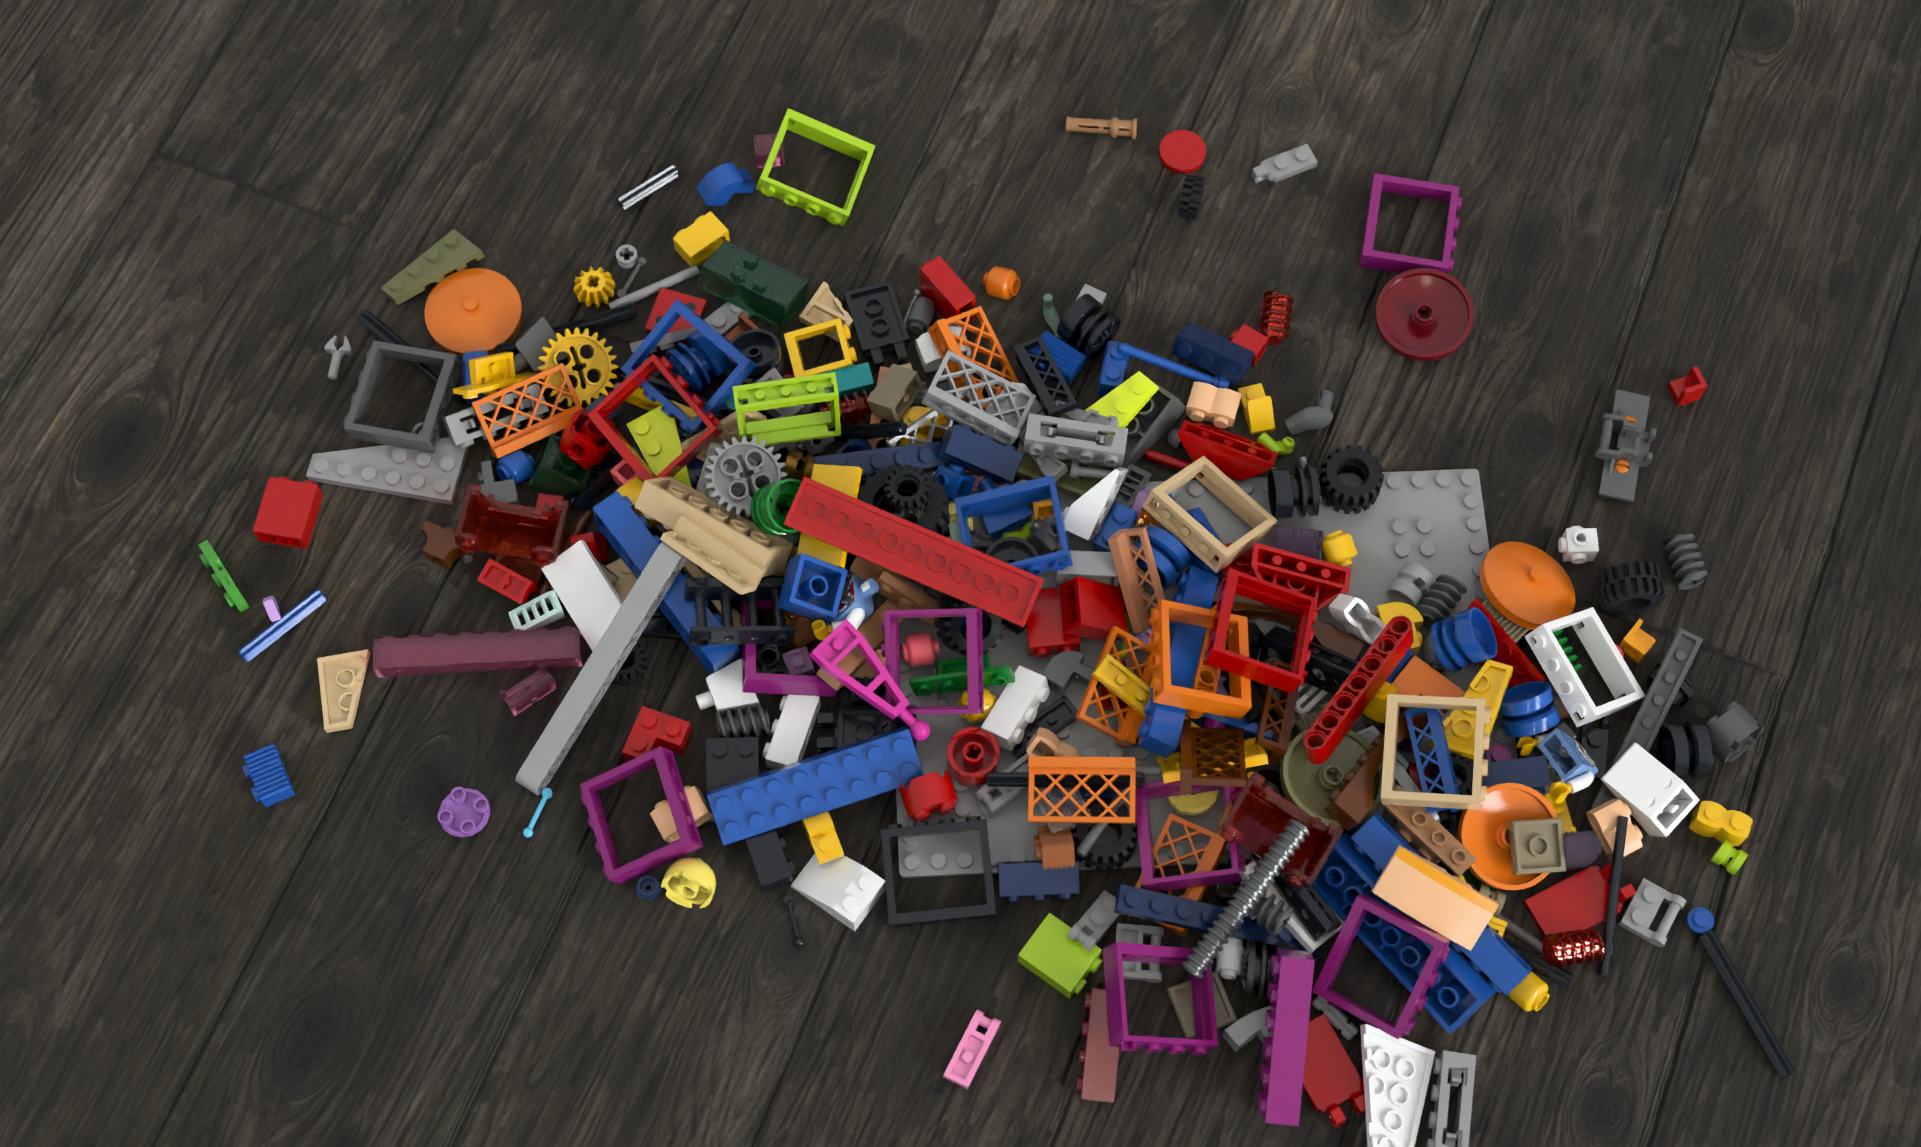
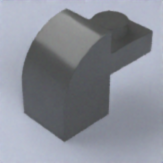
M491 460L481 462L482 471L478 472L480 485L474 486L481 505L494 514L520 512L521 506L515 480L509 479L496 482L495 470Z
M1064 651L1055 655L1049 661L1041 675L1047 678L1050 690L1063 696L1072 680L1087 688L1095 668L1090 665H1083V653ZM1100 682L1097 683L1096 690L1099 687Z

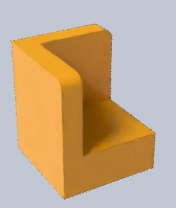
M1640 618L1619 645L1622 647L1623 653L1636 663L1642 660L1656 641L1640 629L1644 622Z

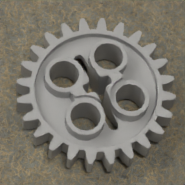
M745 435L742 436L741 442L732 437L731 445L723 441V450L715 447L714 453L716 456H709L708 461L711 464L706 465L704 470L710 474L704 476V481L711 483L705 489L706 491H714L710 499H719L717 508L723 505L727 506L726 514L733 509L735 510V517L738 518L742 511L745 517L749 518L752 497L749 495L748 484L752 493L755 494L759 489L755 482L759 480L770 484L786 479L788 474L780 472L785 468L786 464L777 462L781 454H772L774 446L768 449L764 448L766 440L756 444L755 436H753L751 442H747ZM737 456H740L742 458L745 475L751 476L748 484L745 477L741 478L743 468L739 460L737 459ZM749 457H756L760 461V465L752 466L748 463L747 459ZM732 464L736 468V472H726L723 465ZM738 487L743 490L744 495L736 497L732 494L731 489Z

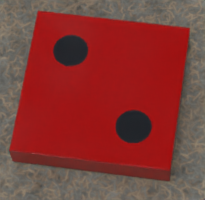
M661 287L645 326V331L650 333L676 300L686 304L701 318L706 309L707 300ZM680 316L667 333L694 326ZM686 339L679 341V342L687 343Z

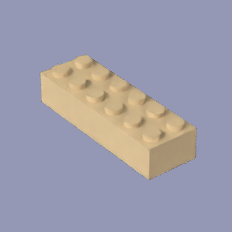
M671 475L644 481L634 507L643 512L642 515L644 517L663 523L662 526L665 529L673 531L680 516L687 514L766 568L763 577L783 572L794 544L780 536H772L762 532L753 521L742 515H739L738 518L735 517V511L733 510L726 514V506L723 505L717 508V501L711 500L710 497Z

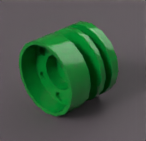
M788 478L763 485L755 492L751 500L750 512L753 522L759 530L772 536L798 532L783 524L802 481Z

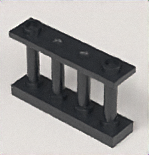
M762 577L756 591L742 595L717 578H687L684 599L685 601L695 602L697 627H691L688 640L689 645L704 647L727 644H776L779 646L792 644L796 627L785 626L783 609L777 607L785 577ZM705 600H719L721 602L723 626L707 627ZM731 600L746 601L749 626H733ZM757 600L772 601L775 626H759Z

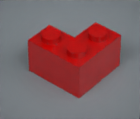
M642 706L622 751L625 762L660 746L684 756L693 734L691 723Z

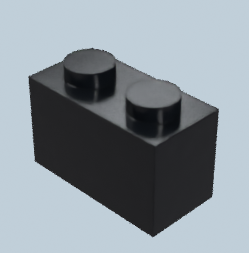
M772 829L745 838L763 894L793 883L792 875L796 874L792 859L786 860L783 851L787 850V845L783 834L778 836L776 829Z

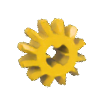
M591 266L589 272L581 270V277H575L576 285L574 286V292L578 295V301L580 303L585 302L588 308L595 304L599 309L601 302L608 305V298L614 297L613 289H615V282L609 271L604 273L601 267L594 271Z

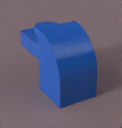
M730 162L712 169L696 188L707 206H725L734 193H752L756 185L746 169H737L734 163Z

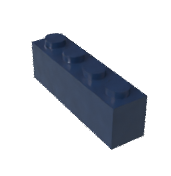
M1546 755L1489 762L1488 775L1482 776V786L1489 787L1495 784L1517 783L1533 788L1541 795L1546 796V793H1549L1551 789ZM1454 770L1457 786L1459 787L1462 785L1464 777L1459 771Z

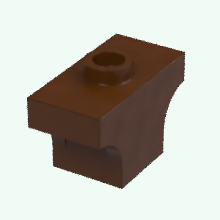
M425 521L421 528L427 538V542L422 550L426 558L447 569H450L458 558L464 557V555L470 556L475 550L470 539L460 535L452 527L447 526L443 528Z

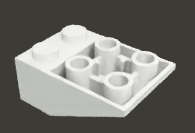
M1633 743L1601 778L1617 799L1627 803L1631 810V815L1650 836L1667 837L1700 801L1683 780L1637 743Z

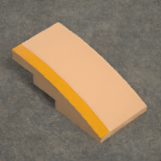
M1400 845L1371 890L1374 894L1402 912L1470 951L1499 906L1497 901L1474 890L1471 885L1448 874L1442 867Z

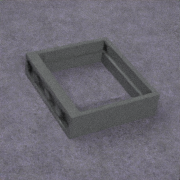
M373 340L371 349L366 353L364 369L358 377L359 384L357 390L351 397L349 414L344 418V430L351 439L435 453L444 425L442 417L447 416L454 395L453 388H456L463 367L461 361L456 354ZM384 357L442 366L420 435L361 424Z

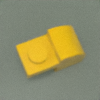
M1403 602L1377 605L1374 616L1378 617L1385 626L1396 616H1405L1410 619L1414 642L1410 648L1414 652L1412 656L1417 655L1423 644L1422 635L1418 630H1420L1424 620L1419 611Z
M828 811L802 819L803 827L819 865L844 856Z

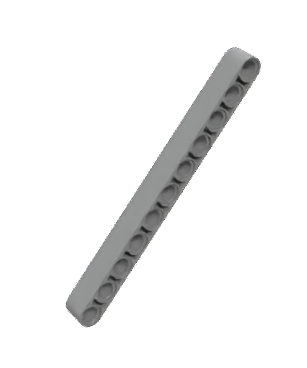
M661 542L517 773L515 781L537 796L548 786L686 563L687 558L666 543Z

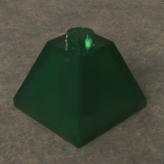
M552 433L534 468L529 485L550 495L583 491L592 468L585 469L581 467L579 463L561 452L559 449L561 439Z

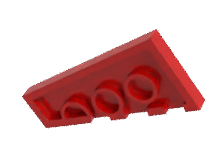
M1476 597L1467 609L1472 607L1479 608L1489 620L1497 642V655L1490 660L1513 666V673L1508 686L1513 687L1527 682L1545 681L1546 679Z

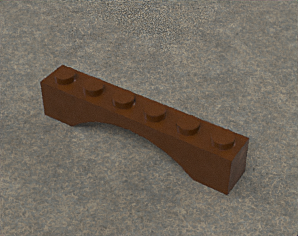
M1220 587L1214 596L1212 607L1217 604ZM1238 594L1234 595L1231 614L1245 616L1247 619L1273 621L1287 626L1295 632L1297 631L1299 615ZM1316 619L1315 623L1312 624L1311 629L1315 630L1313 642L1357 661L1365 643L1356 635L1339 631L1336 626L1329 622L1323 623Z
M1399 707L1402 712L1399 714L1397 745L1411 741L1405 711L1414 709L1412 707ZM1427 713L1412 716L1414 726L1423 731L1429 722ZM1380 732L1371 742L1373 748L1370 752L1366 750L1358 758L1356 763L1359 766L1356 770L1351 769L1342 779L1344 785L1341 788L1336 787L1327 797L1330 802L1324 810L1347 831L1359 824L1373 806L1374 778L1379 764L1383 760L1385 733L1382 734ZM1416 732L1417 739L1420 736L1418 732Z

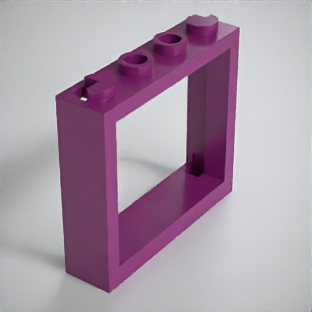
M1374 173L1370 188L1359 267L1395 273H1403L1418 268L1435 269L1445 273L1452 271L1454 258H1450L1451 251H1455L1457 237H1453V233L1458 230L1460 217H1456V210L1460 211L1462 197L1458 196L1459 187ZM1381 191L1449 202L1441 261L1373 250Z
M745 600L741 601V626H749ZM757 600V609L773 610L772 601ZM741 644L742 692L835 697L837 691L819 676L756 673V644Z
M982 609L884 610L885 616H883L881 628L882 631H885V642H882L881 651L882 656L885 657V667L899 688V618L966 617L968 705L907 706L906 709L912 715L984 713ZM886 689V694H883V700L895 707L897 703Z
M660 746L580 784L582 790L581 800L585 807H587L590 816L588 823L595 833L597 839L595 846L598 853L602 856L604 863L603 872L609 881L623 884L703 847L673 751ZM653 765H657L680 839L621 866L598 792Z
M1156 781L1145 783L1142 788H1136V817L1142 881L1145 890L1161 892L1242 881L1241 872H1246L1244 855L1239 856V847L1243 846L1241 830L1237 831L1236 822L1240 821L1238 805L1234 806L1233 797L1237 796V787L1191 785V793H1180V781L1169 783ZM1223 790L1232 868L1156 878L1149 800Z
M1363 893L1356 897L1312 992L1392 1037L1400 1039L1405 1034L1409 1035L1411 1029L1415 1026L1416 1021L1413 1020V1017L1417 1010L1421 1011L1427 1001L1428 997L1425 996L1428 986L1433 987L1438 979L1439 973L1436 970L1440 962L1444 963L1449 956L1450 948H1448L1451 939ZM1367 911L1434 946L1397 1024L1390 1022L1331 989Z
M1120 942L1104 948L1103 961L1110 1046L1121 1047V1051H1135L1137 1048H1145L1147 1053L1160 1052L1161 1049L1168 1050L1169 1054H1181L1185 1051H1192V1055H1206L1207 1050L1217 1047L1218 1035L1211 965L1208 964L1207 972H1202V978H1196L1190 973L1196 1039L1128 1035L1122 961L1183 966L1182 962L1188 960V954L1192 955L1193 948Z

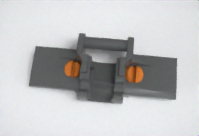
M1616 389L1612 414L1602 415L1601 422L1603 427L1600 445L1595 453L1598 459L1603 460L1598 495L1633 503L1639 467L1648 466L1652 462L1653 453L1649 452L1650 442L1656 437L1657 429L1651 428L1649 432H1645L1650 397ZM1612 431L1618 433L1616 450L1609 449Z

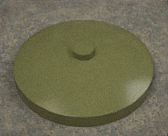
M1307 729L1294 738L1288 745L1287 752L1282 757L1280 764L1282 789L1291 806L1308 821L1326 828H1344L1324 810L1330 802L1327 797L1336 787L1341 788L1344 785L1343 777L1351 769L1356 770L1359 766L1356 761L1366 750L1370 752L1372 746L1363 737L1349 730L1326 762L1313 764L1306 757L1303 738L1309 730ZM1381 763L1374 778L1373 806L1360 822L1365 820L1381 801L1383 769Z

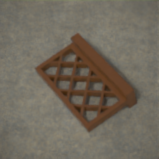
M1184 719L1179 738L1180 793H1191V785L1246 787L1243 729L1191 727V719Z

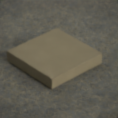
M1562 818L1508 821L1512 875L1566 871Z
M1217 971L1212 972L1216 1024L1217 1029L1235 1023L1237 1019ZM1191 980L1166 990L1185 1039L1196 1037Z

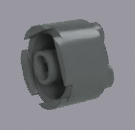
M1736 701L1732 702L1725 709V713L1720 718L1715 715L1706 724L1711 738L1712 751L1725 763L1735 760L1750 747L1749 743L1752 737L1757 740L1764 729Z

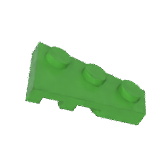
M208 540L200 543L199 547L203 553L199 557L206 568L210 566L213 568L215 573L211 574L218 587L224 586L227 592L223 595L230 607L236 605L240 612L249 608Z

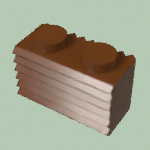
M1069 825L1038 827V835H1033L1036 861H1042V866L1045 870L1048 867L1050 869L1053 867L1056 869L1060 867L1062 869L1064 866L1066 868L1069 866L1073 868L1075 866L1074 842Z

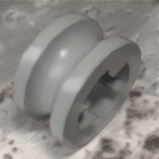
M626 244L617 249L616 258L618 265L623 269H631L637 265L638 255L635 247ZM624 254H630V259L624 260Z

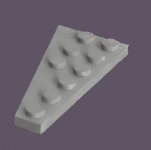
M445 437L439 438L435 453L390 445L316 453L312 455L306 477L310 481L453 505L469 446L460 448L459 444L452 446L450 438Z

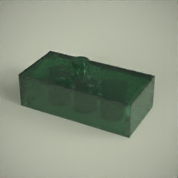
M725 240L701 265L698 287L782 328L804 304L809 280Z

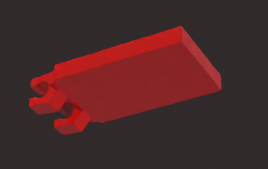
M1612 863L1601 870L1598 866L1594 867L1592 865L1523 902L1549 947L1554 948L1605 921L1609 890L1608 880L1610 879ZM1632 884L1619 890L1617 914L1621 912L1623 907L1621 903L1633 898V895L1637 893Z
M1323 1014L1309 1021L1302 1087L1315 1111L1319 1112L1321 1110L1322 1113L1325 1112L1335 1129L1346 1121L1341 1108L1338 1106L1340 1103L1349 1099L1358 1116L1365 1113V1097L1362 1094L1364 1092V1082L1327 1017Z

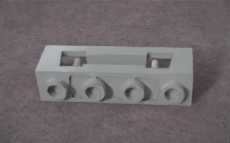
M539 383L527 386L525 394L537 398L541 389ZM514 392L505 394L502 404L509 405L515 403L516 405L517 402H514L513 399L518 398L519 394ZM500 397L493 399V401L498 402ZM526 397L521 401L518 410L528 407L529 411L524 413L531 415L536 401ZM489 401L479 405L482 414L495 410L497 406ZM539 403L535 417L544 418L543 413L549 411L547 405ZM473 407L442 417L452 446L459 444L460 448H464L474 444L473 439L483 436L484 440L487 439L481 426L477 427L478 430L467 434L466 430L476 427L473 418L463 422L459 420L469 415L475 417L476 413ZM517 413L512 427H520V421L526 420L529 417ZM511 415L502 417L500 419H497L496 421L508 425ZM494 423L491 430L492 437L498 435L496 430L504 428V426Z
M1029 413L1023 452H1029L1032 455H1049L1058 459H1075L1083 463H1101L1109 467H1122L1128 428ZM1040 423L1057 425V428L1040 426ZM1098 432H1102V433L1114 434V437H1112V436H1106V435H1098L1097 433H1098Z
M1443 1050L1439 1058L1435 1057L1433 1074H1437L1436 1085H1432L1430 1097L1431 1101H1435L1434 1112L1430 1111L1428 1128H1432V1137L1427 1139L1426 1147H1455L1456 1139L1457 1147H1469L1476 1055ZM1462 1082V1087L1457 1093L1454 1134L1447 1133L1443 1138L1444 1144H1442L1443 1131L1447 1128L1450 1086L1458 1087Z

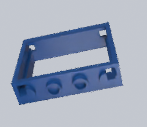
M676 300L621 370L627 374L625 379L644 362L677 319L682 316L738 363L737 367L703 407L707 413L712 412L716 416L733 395L732 386L741 385L757 364L686 304ZM646 380L641 385L645 389L643 394L654 403L656 400L663 405L661 410L668 416L679 418L681 420L679 425L687 432L691 433L694 431L699 433L707 427L698 415L693 420L649 381Z
M1053 475L955 498L954 502L962 544L973 548L968 521L969 517L1051 498L1061 551L1008 564L1036 576L1044 572L1060 571L1066 567L1073 566L1058 489Z

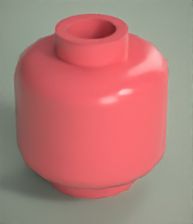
M928 632L907 635L905 642H901L903 660L912 667L931 665L935 662V655L940 654L938 640L932 639L931 634Z

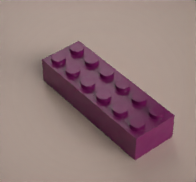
M1277 948L1276 955H1271L1270 972H1272L1274 980L1273 983H1268L1267 999H1269L1271 1004V1010H1266L1265 1026H1267V1031L1269 1032L1268 1037H1263L1262 1054H1264L1266 1063L1260 1066L1259 1080L1262 1081L1263 1092L1258 1091L1257 1108H1259V1114H1262L1265 1123L1299 1126L1315 962L1309 951Z

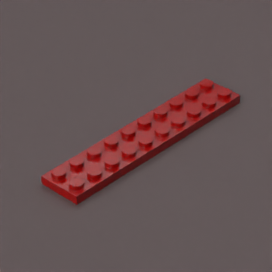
M805 476L783 524L973 607L981 608L987 613L1022 628L1026 624L1044 581L1043 578Z

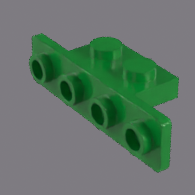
M983 655L984 687L992 685L1003 686L1007 683L1015 682V675L1010 665L991 667L989 655ZM967 657L938 661V675L909 679V685L916 696H930L935 693H953L957 690L968 689Z

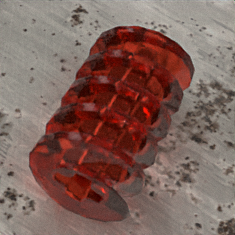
M1279 291L1264 293L1259 333L1269 338L1267 345H1278L1282 340L1289 338L1288 330H1290L1291 326L1289 322L1292 318L1290 314L1293 311L1291 305H1293L1294 299Z
M860 389L859 397L855 391H851L850 399L845 393L841 394L839 401L840 419L844 425H847L848 417L855 423L858 414L863 420H866L867 412L872 415L865 389ZM828 401L822 402L821 406L817 403L819 412L830 411Z
M1593 928L1548 934L1542 942L1543 956L1549 967L1554 966V964L1558 967H1563L1565 964L1571 966L1575 963L1582 964L1584 961L1587 963L1594 960L1601 961L1605 954L1603 940L1600 934Z

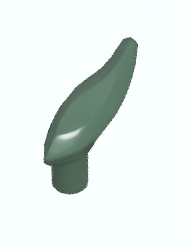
M1045 294L1043 296V315L1047 324L1053 330L1054 335L1060 339V336L1057 334L1060 318L1053 305V296Z

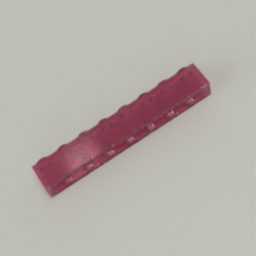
M571 626L562 627L561 630L538 628L535 631L513 629L507 633H499L497 631H486L484 634L461 632L458 635L451 636L437 633L432 637H422L420 635H409L407 638L384 636L381 639L373 640V670L377 677L583 666V637L580 629Z

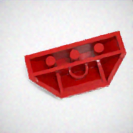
M1184 420L1178 432V437L1193 462L1205 456L1230 479L1243 481L1268 471L1269 468L1273 467L1278 456L1277 452L1270 451L1268 447L1259 442L1207 424L1192 423L1191 421Z
M1256 542L1253 544L1250 568L1254 576L1317 598L1316 612L1331 604L1339 594L1345 595L1349 591L1351 568Z

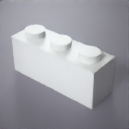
M1020 665L1014 673L1015 682L1007 684L981 726V730L990 732L996 738L1000 747L1012 751L1014 746L1022 741L1025 728L1034 721L1038 707L1041 702L1044 703L1050 693L1045 676Z
M807 695L783 696L779 708L782 711L779 720H774L771 734H774L771 743H766L763 751V757L768 768L776 769L802 760L817 718V713H819L821 707L820 697Z

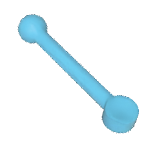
M550 788L542 790L543 797L529 826L523 830V835L527 838L533 835L532 829L547 799H550L553 795Z

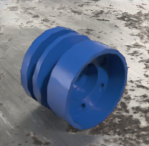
M696 329L686 337L688 347L679 342L675 346L676 349L671 348L666 352V357L673 365L672 369L676 376L681 375L689 384L688 388L698 393L703 389V385L707 386L710 384L709 374L718 378L730 369V364L726 353Z
M1472 607L1459 612L1455 618L1447 617L1444 620L1434 622L1431 626V640L1439 661L1449 672L1456 673L1461 671L1462 668H1469L1473 663L1479 664L1493 659L1497 655V642L1493 628L1479 608Z

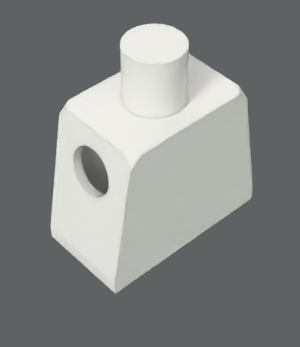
M742 658L709 675L706 678L709 691L695 696L700 710L715 705L716 711L721 714L722 718L725 717L726 710H730L734 716L736 708H740L742 713L745 714L747 706H750L752 711L755 712L756 706L759 704L756 693L742 692Z

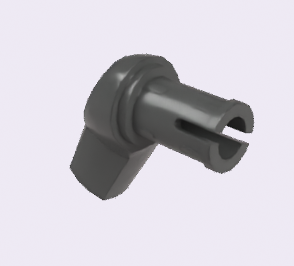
M1328 390L1319 391L1316 407L1305 408L1286 419L1285 423L1290 433L1297 435L1308 430H1317L1328 426L1334 417L1331 411L1334 394Z

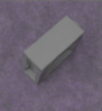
M1070 550L1073 566L1056 571V588L1061 587V584L1076 576L1120 587L1111 552Z

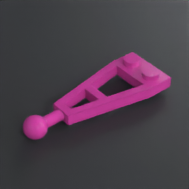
M847 619L809 654L828 675L892 720L899 716L910 727L909 731L913 739L922 741L928 738L930 735L929 724L924 720H917L906 709L910 704L865 637ZM855 646L858 647L877 675L867 687L836 666ZM881 683H883L897 703L895 707L873 693Z

